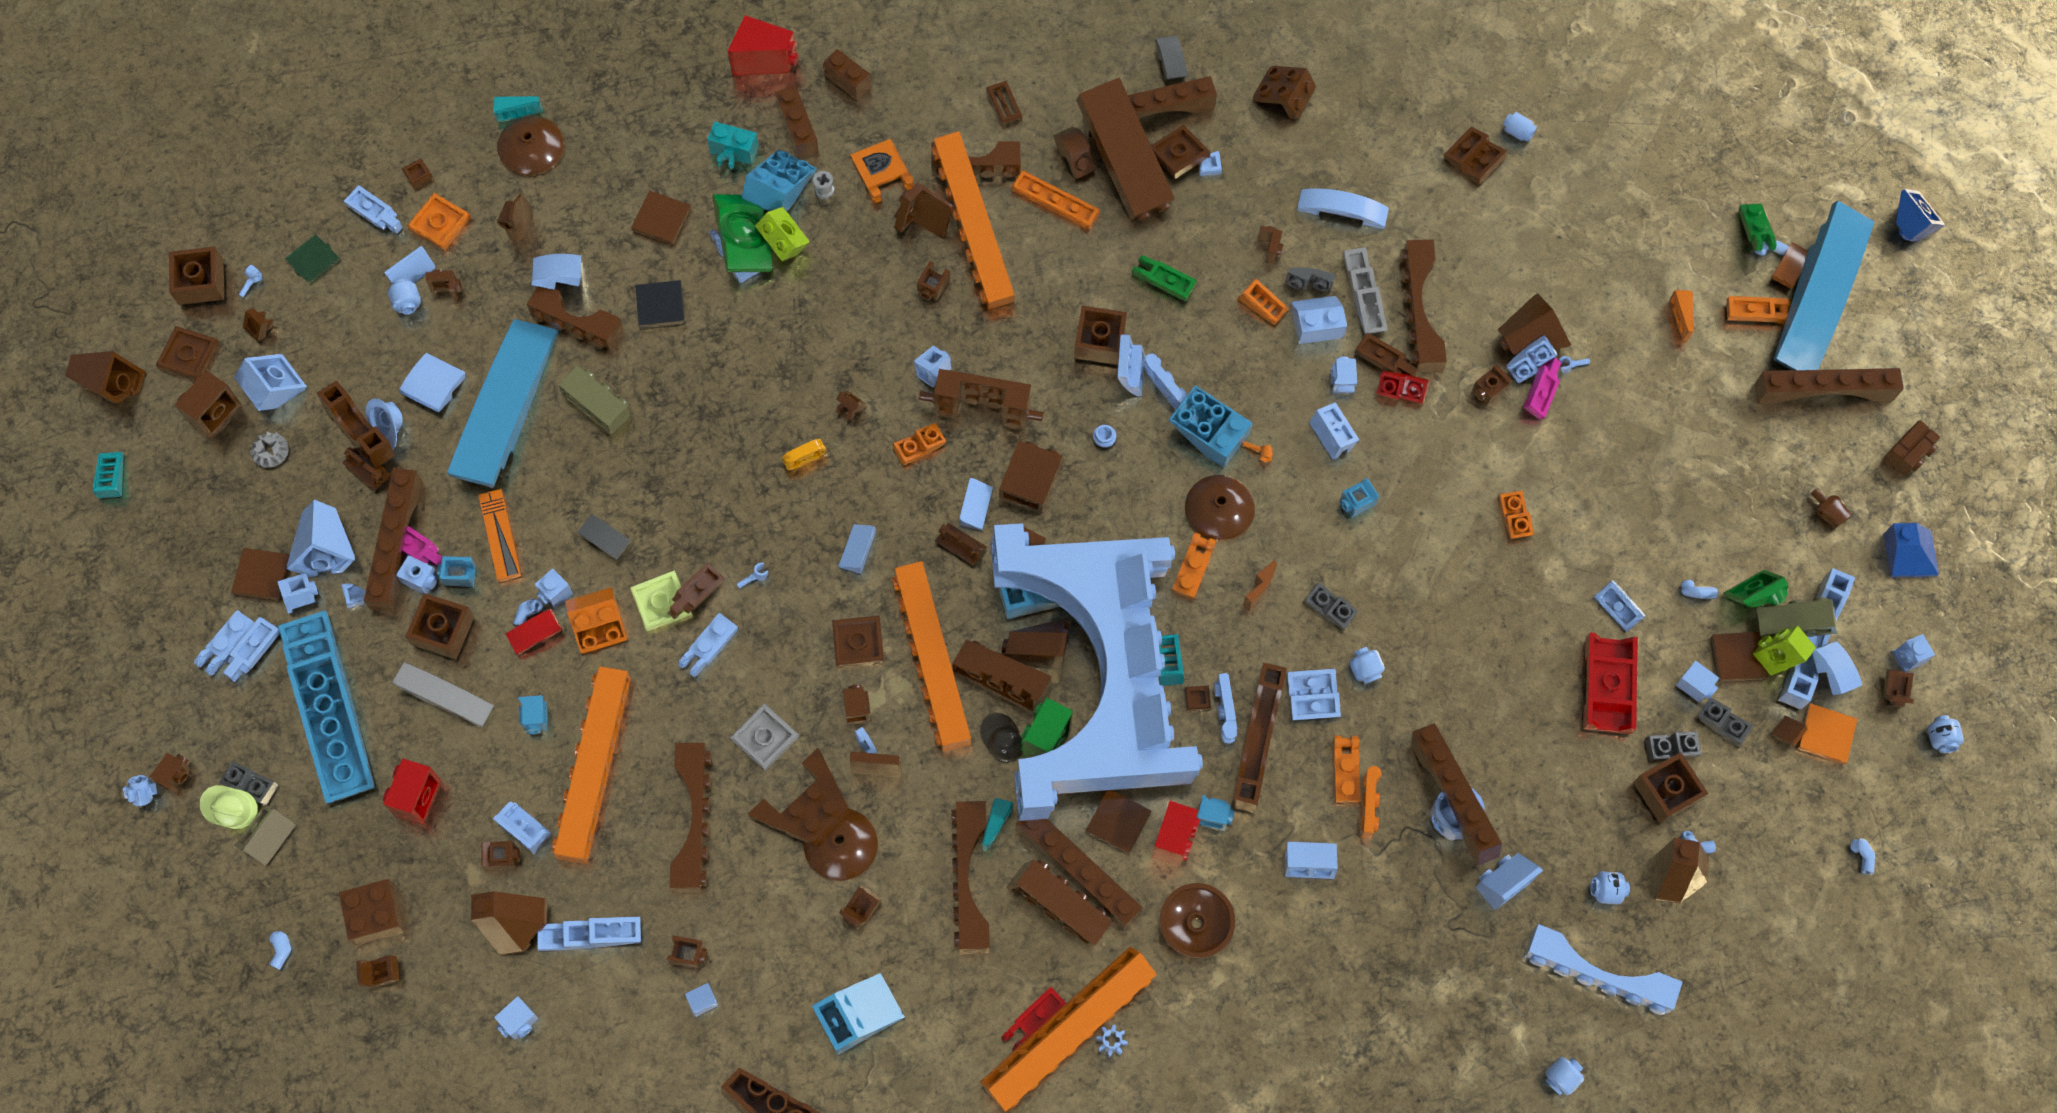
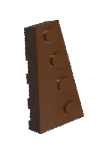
M966 639L952 663L954 672L1034 713L1039 703H1044L1051 691L1052 676L1006 657L999 652L992 651L978 641L972 642Z
M1031 860L1024 863L1007 885V888L1012 892L1018 889L1023 893V900L1030 905L1042 906L1044 915L1055 922L1061 920L1064 922L1062 927L1087 946H1095L1113 922L1108 918L1109 914L1099 906L1095 908L1088 902L1089 898L1081 891L1077 890L1075 892L1069 887L1070 883L1060 875H1057V877L1049 871L1050 867L1043 861Z
M738 1068L721 1086V1094L742 1113H820L808 1104L792 1098L786 1092L770 1086L769 1083L741 1068Z

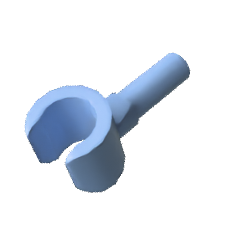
M253 265L248 266L245 270V275L248 279L238 294L241 297L245 296L253 283H257L262 279V273Z
M1563 356L1559 359L1561 364L1566 363L1569 365L1561 368L1562 373L1570 372L1572 367L1590 364L1589 358L1572 361L1570 357Z
M764 563L756 564L754 573L736 583L739 589L751 581H763L767 578L768 571L764 573L758 572L764 568Z

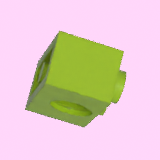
M784 207L767 212L755 225L781 261L797 256L810 243Z
M1795 626L1789 630L1784 628L1775 636L1767 635L1758 642L1759 647L1753 655L1772 676L1806 662L1816 647L1801 628Z

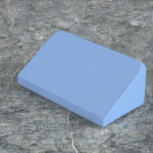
M421 246L384 273L391 285L399 279H407L416 283L425 276V273L434 270L435 265Z
M969 479L959 518V526L983 530L993 487L976 479Z
M853 525L838 566L839 568L858 574L862 573L876 534V527Z
M1611 581L1594 596L1625 632L1629 631L1646 617L1643 611L1615 581Z

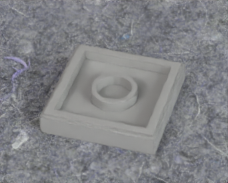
M764 703L730 739L766 772L799 738V734Z

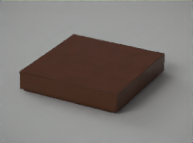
M1184 125L1151 145L1158 162L1175 179L1211 156L1210 151Z
M649 190L631 229L633 232L674 245L691 210V205Z
M175 326L156 366L158 369L195 380L207 370L220 342L216 338Z
M243 548L231 590L232 594L280 601L282 594L277 581L287 578V563L290 554Z
M880 615L832 620L837 668L885 663Z
M1760 632L1713 634L1711 636L1717 676L1719 677L1718 682L1764 680L1768 678L1767 670L1753 655L1759 647L1758 642L1761 640Z
M850 752L849 761L852 774L901 778L902 769L899 756Z
M1107 790L1085 833L1129 855L1151 814V810L1112 790Z

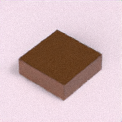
M422 158L401 168L413 189L433 179Z
M1209 685L1185 687L1186 712L1211 711Z
M1785 715L1773 730L1772 736L1783 743L1795 747L1808 729L1806 724Z

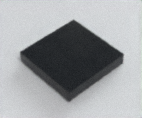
M681 280L635 285L639 329L685 324Z

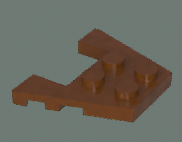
M818 748L802 762L803 767L817 780L782 813H779L763 799L748 813L752 820L765 823L768 827L775 830L784 831L788 835L813 846H816L851 812Z

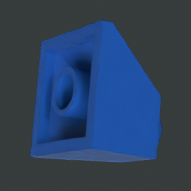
M1909 189L1901 191L1896 224L1900 228L1898 230L1899 234L1906 241L1917 242L1945 226L1919 191Z
M1893 523L1884 532L1890 577H1934L1939 575L1931 530L1918 523Z

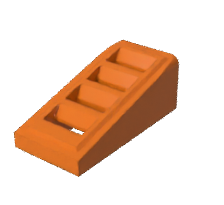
M1256 278L1238 297L1243 304L1273 325L1289 309ZM1253 291L1257 293L1254 297L1250 295ZM1260 297L1264 298L1261 303L1257 301ZM1267 302L1271 303L1268 309L1264 307ZM1276 307V308H1278L1279 310H1278L1277 313L1273 316V315L1271 314V312H1272V310Z
M1674 290L1670 297V304L1682 341L1687 342L1694 332L1693 292Z

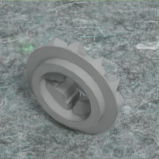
M267 431L262 436L258 435L255 442H251L252 447L249 452L253 461L261 467H275L281 464L288 455V443L277 432L270 433ZM265 444L269 445L270 447L273 446L272 452L274 453V455H271V453L265 451Z

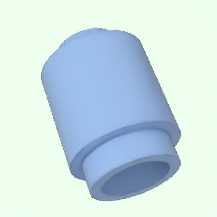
M1515 112L1513 115L1509 113L1503 123L1506 126L1504 131L1520 141L1525 140L1529 142L1537 130V126L1534 125L1533 121L1518 112Z

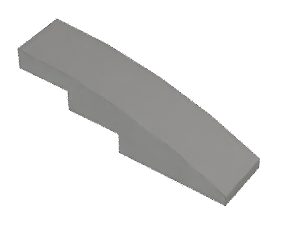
M1366 247L1343 251L1342 254L1352 296L1364 334L1387 331L1379 286L1376 287L1373 268L1369 265Z
M405 662L391 683L434 707L437 706L456 717H461L480 728L494 706L443 679Z

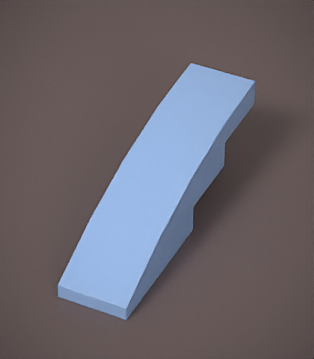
M640 917L589 918V921H563V924H546L541 932L538 931V951L598 948L641 942Z

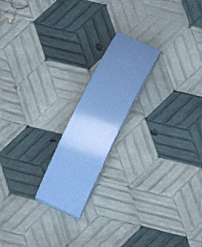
M1317 188L1302 189L1297 211L1319 215V212L1323 211L1363 220L1362 225L1381 229L1385 228L1389 210L1385 205L1364 196L1339 190Z

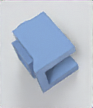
M1348 357L1336 358L1330 370L1331 385H1333L1331 394L1354 393V386H1357L1356 359H1349Z

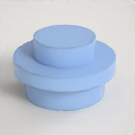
M1109 425L1098 426L1094 430L1093 440L1100 447H1110L1116 441V432Z

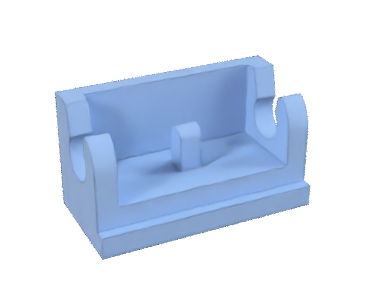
M1336 402L1316 410L1309 422L1332 460L1338 458L1344 450L1346 453L1351 451L1359 441V438Z
M511 801L493 818L502 829L532 854H535L552 835L549 830L524 811L518 804Z
M1287 842L1285 877L1335 878L1338 869L1337 844Z

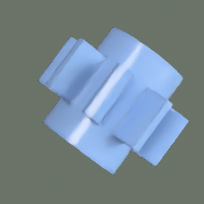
M145 775L130 778L127 782L128 786L123 787L124 797L128 798V802H132L136 806L150 803L153 799L152 795L157 794L156 783L152 782V779H148Z
M1115 1024L1108 1031L1105 1027H1102L1103 1037H1096V1041L1102 1042L1098 1051H1107L1108 1058L1111 1057L1113 1052L1122 1055L1120 1045L1127 1046L1128 1044L1126 1040H1122L1125 1030L1118 1032ZM1110 1036H1115L1114 1039L1117 1041L1114 1047L1109 1046V1042L1105 1041Z

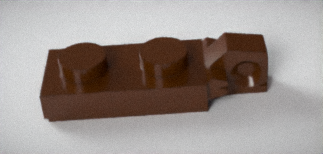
M1366 333L1354 352L1387 372L1415 376L1418 370L1409 364L1410 360L1406 358V354L1370 333Z
M707 563L676 591L675 596L672 598L675 603L670 606L667 614L675 620L683 611L687 614L690 613L724 582L725 578Z

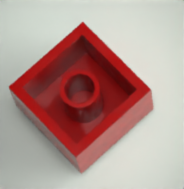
M402 758L400 765H396L393 771L394 780L391 787H388L384 793L383 805L395 817L423 825L441 779L431 767Z
M1171 800L1169 801L1151 858L1179 868L1181 861L1187 862L1193 844L1192 841H1189V838H1195L1200 818L1196 817L1197 809Z

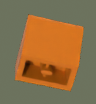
M612 587L565 601L567 614L581 654L628 640Z

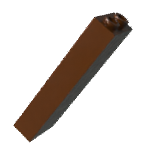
M1120 77L1080 93L1076 102L1130 220L1133 221L1138 218V221L1149 218L1151 212L1158 210L1161 213L1171 208L1170 204L1175 200L1174 195Z

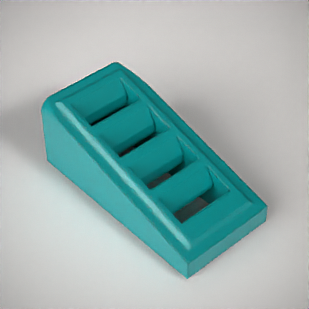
M538 96L494 97L493 112L497 122L508 121L543 111Z
M123 452L98 453L93 482V494L97 498L122 497ZM107 459H116L115 462L105 463ZM114 467V470H105V468ZM104 475H113V477L104 478ZM112 482V485L104 486V483Z
M1178 634L1163 635L1162 644L1159 645L1160 654H1176V656H1167L1164 659L1165 664L1177 663V665L1165 666L1161 670V676H1159L1160 685L1183 684L1184 671ZM1164 645H1174V646H1175V647H1171V648H1161V646H1164Z
M999 798L993 800L982 841V849L984 851L990 849L1013 809V802Z

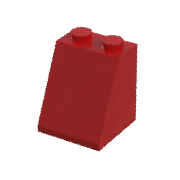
M745 15L727 50L732 75L789 73L792 66H796L799 54L796 51L797 42L795 41L794 32Z

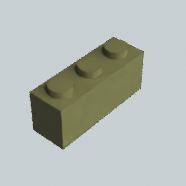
M577 365L558 384L560 391L567 399L612 435L631 416L628 409L629 404L621 396L618 398L614 396L611 388L604 382L601 384L595 380L596 377L588 369L583 370Z
M1819 597L1811 602L1794 600L1786 605H1772L1770 603L1757 608L1761 638L1767 635L1775 636L1780 630L1784 628L1789 630L1795 626H1799L1807 637L1838 634L1835 606L1832 599Z

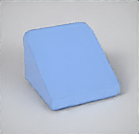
M709 983L685 994L695 1017L718 1007Z

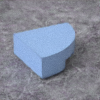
M1219 151L1211 153V156L1201 163L1199 176L1219 175L1222 173Z
M354 584L341 585L349 609L366 604L364 602L366 590Z
M863 727L855 731L856 740L865 753L876 754V748Z

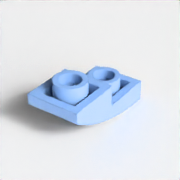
M1543 335L1518 353L1506 366L1516 381L1521 383L1538 372L1537 367L1556 357L1557 353L1545 335Z

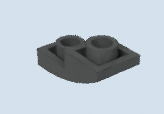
M1177 36L1156 38L1158 60L1162 61L1164 79L1186 78L1188 76L1187 68Z
M1289 268L1285 283H1288L1292 288L1304 291L1311 284L1320 291L1330 292L1336 275L1313 268Z
M593 514L589 516L577 532L581 537L596 545L601 551L616 560L631 542L627 537Z
M1320 582L1313 587L1303 600L1311 609L1341 629H1345L1358 612L1343 597H1336Z
M1713 698L1708 700L1698 715V718L1709 728L1739 747L1742 746L1753 729V724L1732 714L1731 708Z
M1675 732L1672 735L1648 736L1645 738L1649 762L1666 761L1680 752L1685 759L1702 755L1697 732Z
M234 761L231 762L219 783L226 787L248 792L257 803L263 806L264 804L267 805L279 786L274 781Z

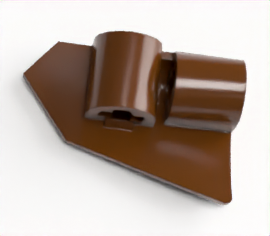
M519 194L514 201H506L497 219V224L505 229L507 236L513 241H520L527 235L531 220V208L528 200L522 194Z

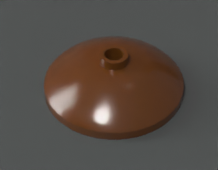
M526 116L514 120L501 132L497 143L498 155L503 165L511 172L522 176H537L548 172L561 160L565 148L564 138L558 126L540 116Z
M1212 475L1199 480L1189 490L1185 501V515L1189 525L1196 533L1201 534L1202 537L1208 540L1212 538L1223 542L1238 538L1248 530L1255 514V503L1249 489L1239 480L1226 475ZM1222 499L1225 501V504L1221 505L1217 501Z
M850 809L851 812L816 846L804 842V853L809 865L823 878L832 881L855 879L865 873L875 860L878 850L876 831L872 823L863 814ZM843 837L844 842L837 844L835 842L836 838Z
M1190 883L1177 888L1167 897L1160 913V927L1166 942L1176 952L1190 958H1207L1219 953L1231 940L1235 929V913L1230 901L1220 890L1203 883ZM1192 921H1199L1201 926L1199 928H1194L1192 926Z

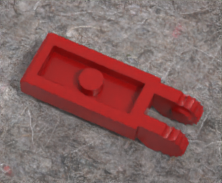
M1050 987L1014 1021V1024L1002 1035L1001 1039L1004 1042L1010 1040L1020 1028L1025 1036L1014 1044L1012 1050H1016L1067 1003Z

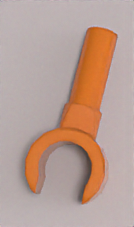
M1243 441V447L1260 453L1259 459L1261 461H1272L1273 450L1271 446H1256Z

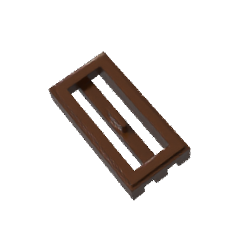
M1007 81L986 87L987 95L1002 127L1006 126V123L1013 124L1015 120H1023L1021 111ZM1000 88L1004 89L1015 114H1011ZM994 90H995V92H996V94H997V96H998V98H999V100H1000V103H1001V105H1002V107H1003V109H1004L1005 114H1006L1007 117H1004V115H1003V113H1002V111H1001V108H1000V106H999V104H998V102H997V100H996V97H995V95H994V93H993Z

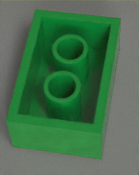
M1047 697L1043 704L1039 703L1033 713L1032 725L1027 724L1021 736L1023 738L1021 742L1023 745L1021 748L1023 759L1048 753L1064 745L1071 732L1073 710Z

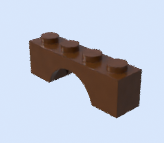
M998 141L996 147L989 154L982 157L968 156L975 176H982L984 178L1004 176L1011 178L1019 176L1021 173L1020 141ZM931 151L932 177L937 176L940 178L938 168L941 166L939 160H934Z
M537 286L527 302L531 317L540 322L544 320L557 330L562 331L564 329L577 339L582 340L584 338L599 349L603 347L608 350L612 349L624 329L619 317L601 309L586 317L570 315L563 309L564 300L559 290Z
M337 380L317 392L323 408L375 469L395 456L389 441L376 426L373 427L364 418L350 395Z

